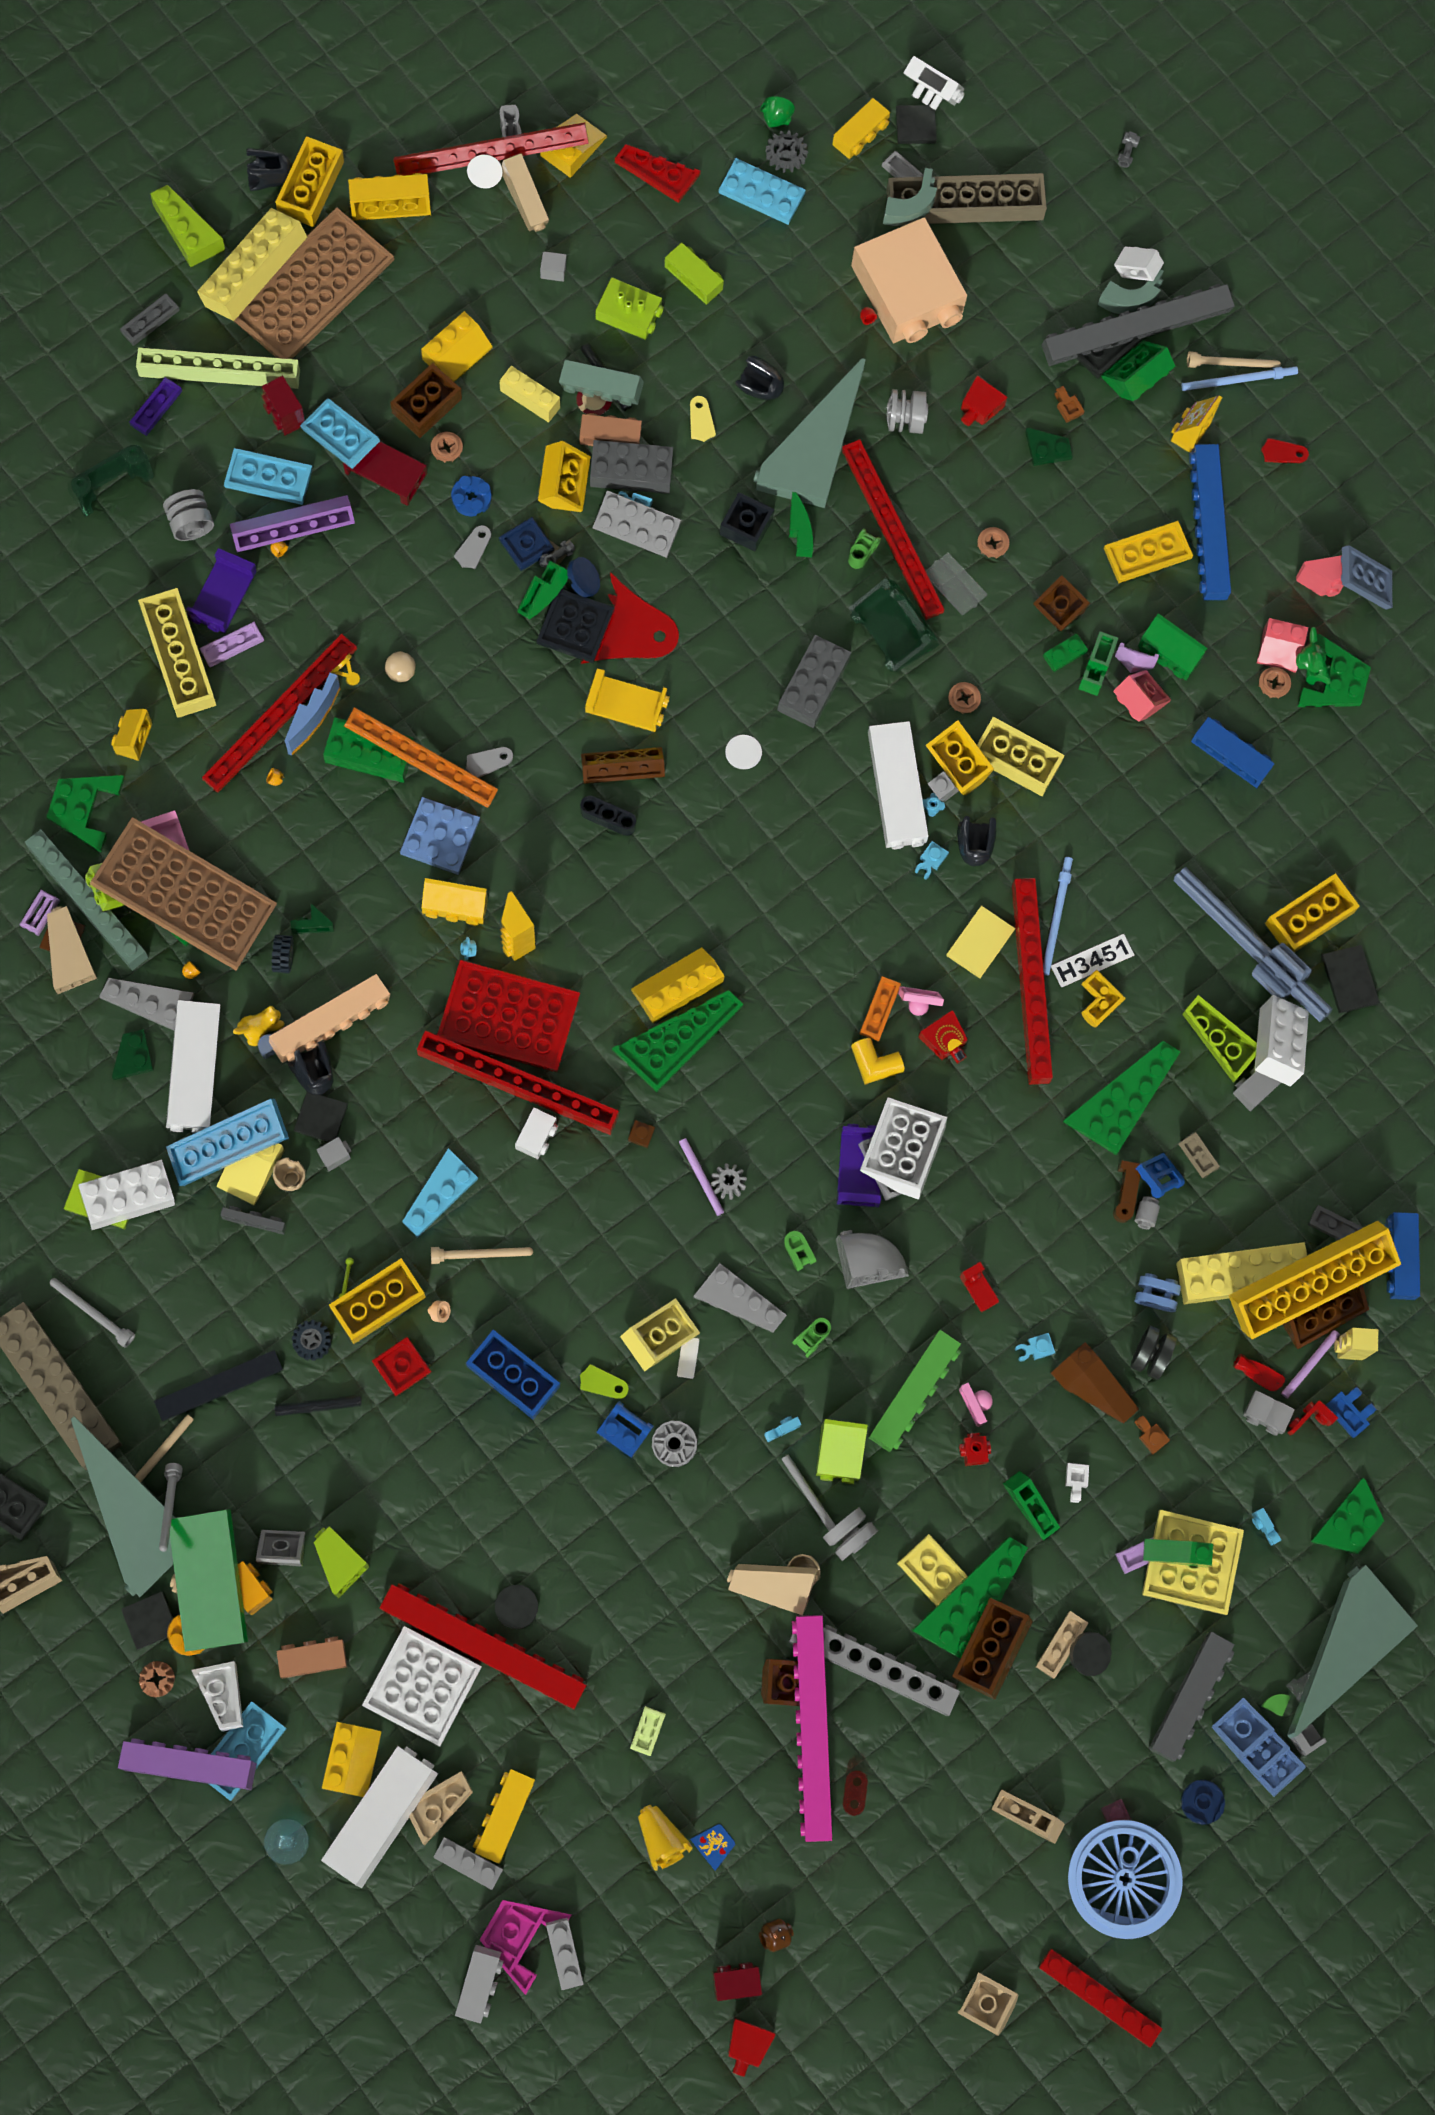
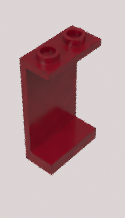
M379 442L353 469L343 462L346 475L349 476L352 471L399 495L401 503L407 506L427 475V466L382 442Z

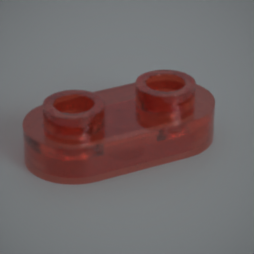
M852 1771L845 1779L842 1806L844 1811L851 1816L861 1814L865 1808L868 1780L861 1771ZM854 1778L860 1779L861 1784L859 1786L853 1784ZM852 1800H856L858 1802V1807L856 1809H853L850 1806V1802Z

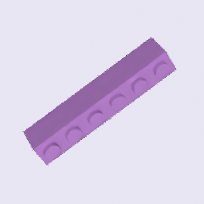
M346 495L231 523L230 528L236 550L240 552L354 524L355 521L348 496Z
M131 1739V1742L123 1741L118 1768L121 1770L252 1790L257 1763L250 1761V1756L237 1755V1758H230L229 1753L216 1751V1755H210L208 1750L195 1748V1751L191 1752L186 1751L187 1747L174 1745L173 1749L165 1748L166 1744L152 1742L151 1746L145 1745V1741L139 1739Z

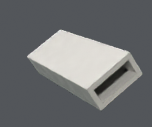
M910 721L869 726L868 738L886 848L901 849L906 845H912V847L922 846L927 842L928 831Z
M182 1000L177 1002L166 1128H170V1131L183 1132V1129L192 1130V1133H197L210 1127L220 1004Z
M397 1746L321 1860L360 1888L364 1886L408 1820L410 1814L438 1775V1773L432 1770L434 1768L433 1764L426 1759H423L422 1762L416 1759L417 1753L407 1746L404 1750Z

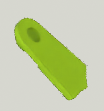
M591 1364L580 1374L581 1390L615 1399H622L628 1394V1384L624 1380ZM617 1386L623 1388L621 1393L615 1392Z

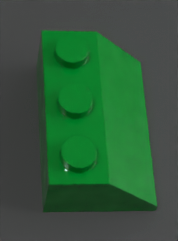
M1143 340L1106 370L1101 377L1121 398L1134 401L1140 398L1141 394L1147 389L1152 388L1158 380L1167 376L1169 371L1176 366L1167 347Z
M1157 614L1138 644L1143 653L1151 656L1158 654V664L1168 667L1176 677L1183 678L1186 681L1200 664L1208 649L1160 614Z

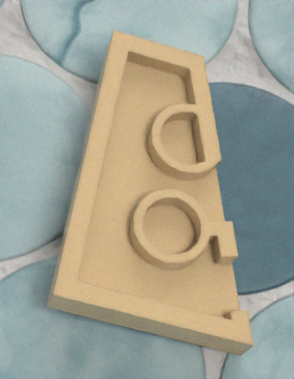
M462 1771L425 1792L414 1811L410 1814L409 1818L423 1845L428 1843L473 1793Z

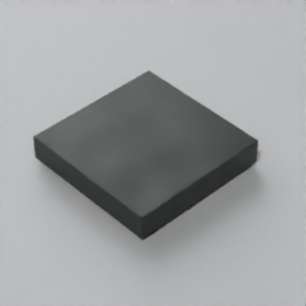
M930 105L896 106L897 144L936 143L935 110Z
M307 1092L294 1132L326 1142L336 1139L348 1104Z
M159 1592L121 1609L137 1650L167 1638V1629L173 1616L163 1592Z

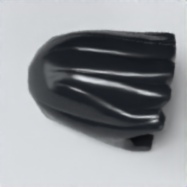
M246 149L247 156H256L254 161L247 164L250 191L284 184L292 168V163L287 156L261 149Z
M749 356L746 360L748 362L747 367L744 369L741 379L736 380L735 385L745 394L758 399L773 400L778 398L784 389L782 375L764 359Z
M965 816L963 821L959 822L957 828L959 852L963 861L973 867L981 866L990 859L996 840V818H990L989 824L982 823L981 825L979 823L972 824L970 816Z
M323 1040L317 1042L318 1048L316 1047L306 1053H300L299 1050H296L294 1052L295 1060L291 1062L287 1060L290 1070L300 1085L313 1095L324 1094L331 1088L334 1082L330 1056Z

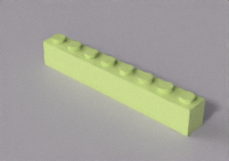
M138 348L136 368L139 377L163 379L166 377L167 379L263 386L283 375L290 388L298 389L300 367L298 360L150 348Z

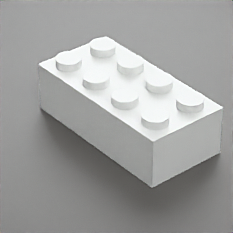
M1272 995L1260 1008L1255 1071L1290 1087L1304 1074L1309 1015L1306 1009L1275 995Z
M162 1160L78 1184L92 1230L175 1205Z

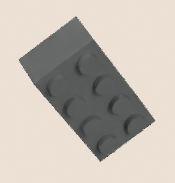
M594 440L590 487L670 494L673 447Z
M815 635L779 701L778 711L814 728L849 663L851 652Z

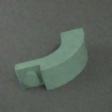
M925 168L921 189L914 197L909 199L888 197L883 224L905 226L924 218L934 204L937 188L934 187L935 177H931L933 169Z
M1160 269L1154 281H1148L1143 287L1135 290L1122 288L1110 281L1101 294L1098 305L1116 314L1126 311L1133 313L1142 306H1148L1149 308L1159 296V288L1164 281L1161 279L1164 271Z

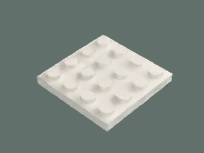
M404 1626L362 1706L440 1747L482 1666Z

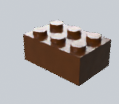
M432 363L390 402L391 411L421 438L462 400L461 388Z

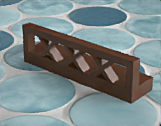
M662 747L581 754L584 783L665 777Z

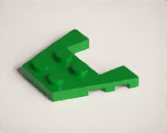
M1317 634L1318 644L1325 650L1326 657L1331 658L1328 673L1331 683L1325 684L1323 693L1303 687L1297 707H1322L1326 705H1334V707L1360 706L1371 667L1321 634Z
M124 776L58 779L47 819L68 833L78 837L84 843L94 847L95 850L102 852L107 834L89 829L87 826L98 791L120 796L125 779Z

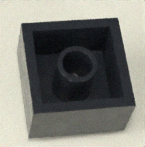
M738 492L721 523L720 535L755 552L773 520L774 509Z

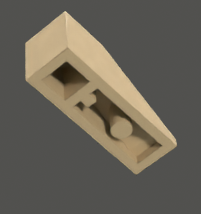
M1003 1790L1000 1791L992 1807V1810L1054 1844L1065 1825L1057 1817Z

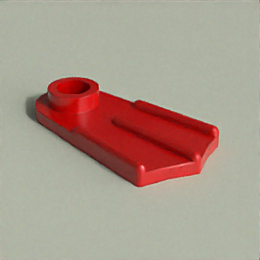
M1270 438L1267 439L1261 449L1265 462L1303 463L1309 456V452L1304 446ZM1300 453L1302 454V457L1296 456V454Z

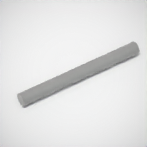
M789 1454L782 1458V1461L828 1531L835 1527V1524Z

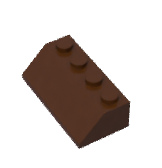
M1363 1284L1282 1324L1295 1347L1299 1349L1368 1311L1369 1307Z
M990 1598L952 1677L995 1700L1033 1621L1030 1616Z

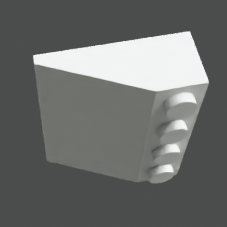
M887 1098L860 1171L898 1193L919 1199L945 1131L947 1117Z

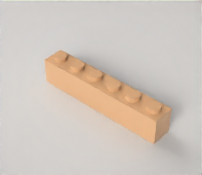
M375 974L269 1036V1043L282 1063L287 1060L291 1062L295 1060L294 1052L296 1050H299L300 1053L304 1050L310 1051L317 1046V1042L323 1039L324 1041L331 1039L338 1030H346L352 1026V1022L355 1020H363L374 1009L377 1008L379 1010L388 1004L390 993L378 975Z

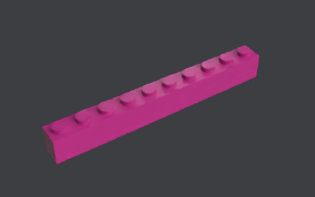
M796 1616V1621H792V1634H797V1643H793V1657L798 1656V1665L794 1666V1679H799V1688H795V1701H800V1710H796V1724L801 1725V1732L797 1733V1746H801L802 1755H797L798 1769L802 1768L803 1777H799L798 1781L799 1791H803L804 1800H799L800 1814H804L805 1821L800 1823L801 1836H805L806 1842L832 1841L823 1616Z

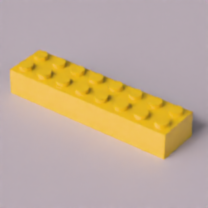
M1376 1221L1228 1296L1241 1330L1248 1337L1254 1339L1401 1265L1389 1229L1379 1221Z

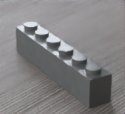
M1213 1632L1207 1633L1148 1749L1171 1762L1181 1759L1185 1751L1183 1745L1186 1739L1190 1740L1195 1732L1193 1726L1196 1720L1200 1721L1205 1712L1203 1706L1206 1700H1211L1215 1692L1213 1689L1215 1682H1219L1224 1675L1225 1670L1222 1669L1226 1662L1229 1663L1235 1651L1232 1650L1234 1647L1233 1643Z

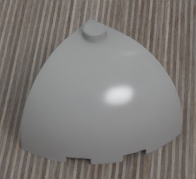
M852 1230L841 1232L837 1236L836 1244L847 1289L909 1276L902 1254L887 1239L870 1233H852Z

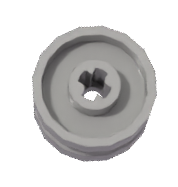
M860 1507L823 1536V1539L829 1546H834L842 1539L843 1543L835 1551L841 1561L852 1553L855 1554L878 1532V1529L872 1522L865 1524L860 1529L858 1528V1525L866 1518Z

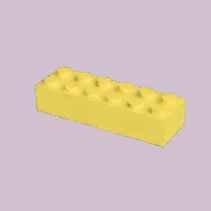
M270 208L197 291L205 307L234 321L307 238L300 221Z
M178 588L138 600L177 718L217 706Z
M1305 1242L1180 1259L1176 1265L1183 1304L1228 1299V1295L1306 1257Z

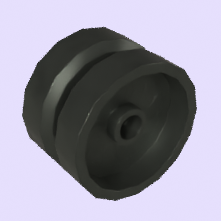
M1149 1325L1134 1353L1130 1368L1141 1372L1149 1363L1147 1369L1148 1376L1159 1380L1171 1360L1177 1337L1167 1333L1162 1336L1158 1343L1160 1330Z

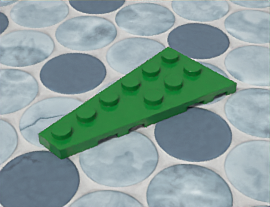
M1162 1041L1063 1122L1117 1155L1180 1051Z
M1007 1537L911 1631L961 1659L989 1599L1001 1601L1028 1547L1011 1537Z

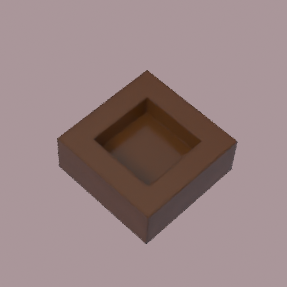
M635 1120L628 1141L648 1148L655 1127Z

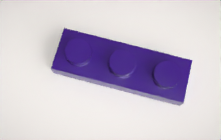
M165 377L129 422L130 426L147 436L181 394L182 388Z

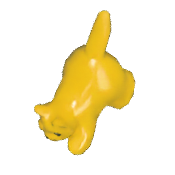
M269 1006L261 1013L242 1018L238 1022L237 1028L233 1030V1033L237 1035L244 1034L249 1045L258 1046V1041L262 1036L271 1031L281 1030L285 1023L279 1020L281 1016L280 1011L275 1010L273 1006Z

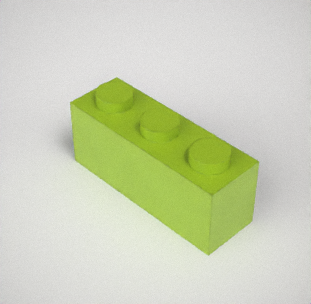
M681 242L665 257V268L706 305L723 290L724 280L722 276L710 269L705 260L699 259L691 247H686Z

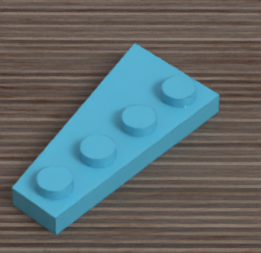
M449 1148L402 1221L417 1238L478 1180V1177Z

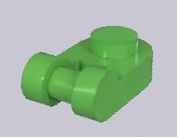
M798 1231L789 1232L784 1239V1246L795 1269L799 1271L803 1269V1266L815 1263L816 1258L803 1234ZM803 1250L805 1256L799 1259L797 1253Z

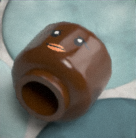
M776 1919L762 1926L761 1932H759V1939L764 1949L776 1952L791 1944V1937L794 1935V1932L789 1923L786 1924L782 1919Z

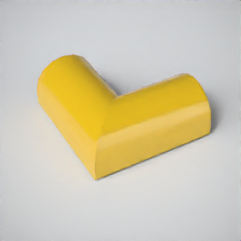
M1097 969L1081 984L1095 998L1082 1012L1083 1018L1093 1027H1097L1126 999Z
M871 1038L859 1040L851 1045L864 1084L904 1072V1064L899 1052L878 1058Z

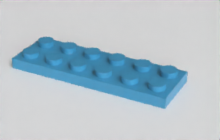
M269 1099L168 1145L166 1149L179 1186H185L289 1139L276 1100Z

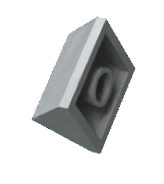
M261 1530L256 1562L267 1565L303 1566L305 1532Z

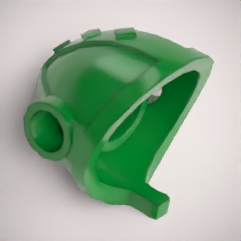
M768 97L761 105L760 111L763 112L764 119L770 128L783 124L788 126L792 119L791 116L795 111V106L790 100L783 97Z

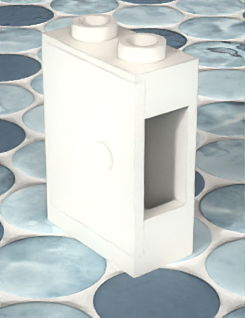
M915 56L912 57L904 71L906 76L918 83L912 94L913 97L919 99L924 88L928 89L922 99V102L928 105L934 94H936L930 104V107L934 110L937 109L942 99L955 106L956 103L959 104L965 95L963 92L965 89L960 84Z

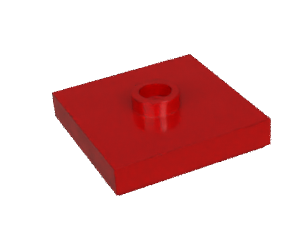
M408 1337L372 1360L395 1396H398L431 1373V1370Z

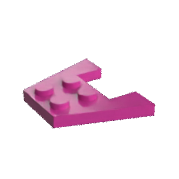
M502 1900L480 1941L486 1948L502 1952L500 1960L504 1961L502 1968L526 1995L537 1974L518 1963L541 1923L546 1926V1923L568 1918L569 1920L571 1914Z

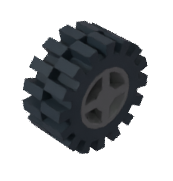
M275 935L272 952V971L290 973L293 960V936Z
M304 1321L293 1332L292 1345L296 1353L305 1360L316 1361L318 1358L321 1359L323 1355H327L329 1348H331L332 1338L330 1332L319 1321Z

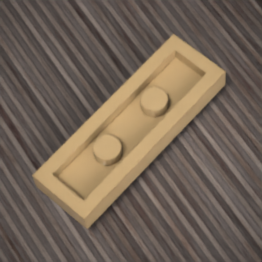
M1069 1611L1035 1667L1055 1679L1070 1654L1072 1643L1083 1633L1088 1622Z

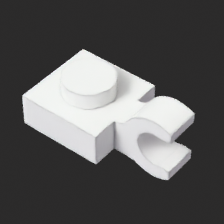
M1067 1464L1065 1486H1072L1070 1502L1079 1503L1081 1501V1487H1088L1089 1465Z

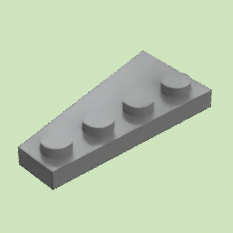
M108 978L100 994L101 999L173 1031L175 1030L178 1000L192 1001L194 997L192 992Z
M720 1263L694 1295V1298L727 1311L736 1317L745 1319L772 1333L787 1316Z

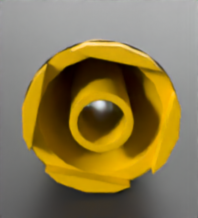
M648 1805L640 1810L641 1814L638 1816L651 1865L655 1871L658 1870V1866L664 1869L684 1857L682 1853L686 1849L688 1853L692 1850L691 1843L657 1806L652 1807V1805Z

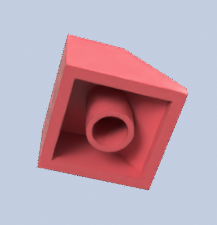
M1341 556L1304 562L1296 576V581L1320 596L1327 595L1332 597L1339 594L1343 588L1341 581Z
M1269 618L1264 626L1257 663L1296 673L1298 668L1296 666V656L1305 646L1308 627Z
M1147 670L1129 675L1113 691L1117 695V700L1127 707L1131 717L1138 722L1149 718L1171 701Z

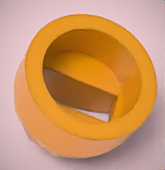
M283 541L273 543L270 546L271 552L277 558L285 554L288 546Z
M272 768L268 773L266 782L273 786H278L282 784L284 775L281 771Z
M188 961L182 968L183 975L188 979H193L201 973L191 961Z

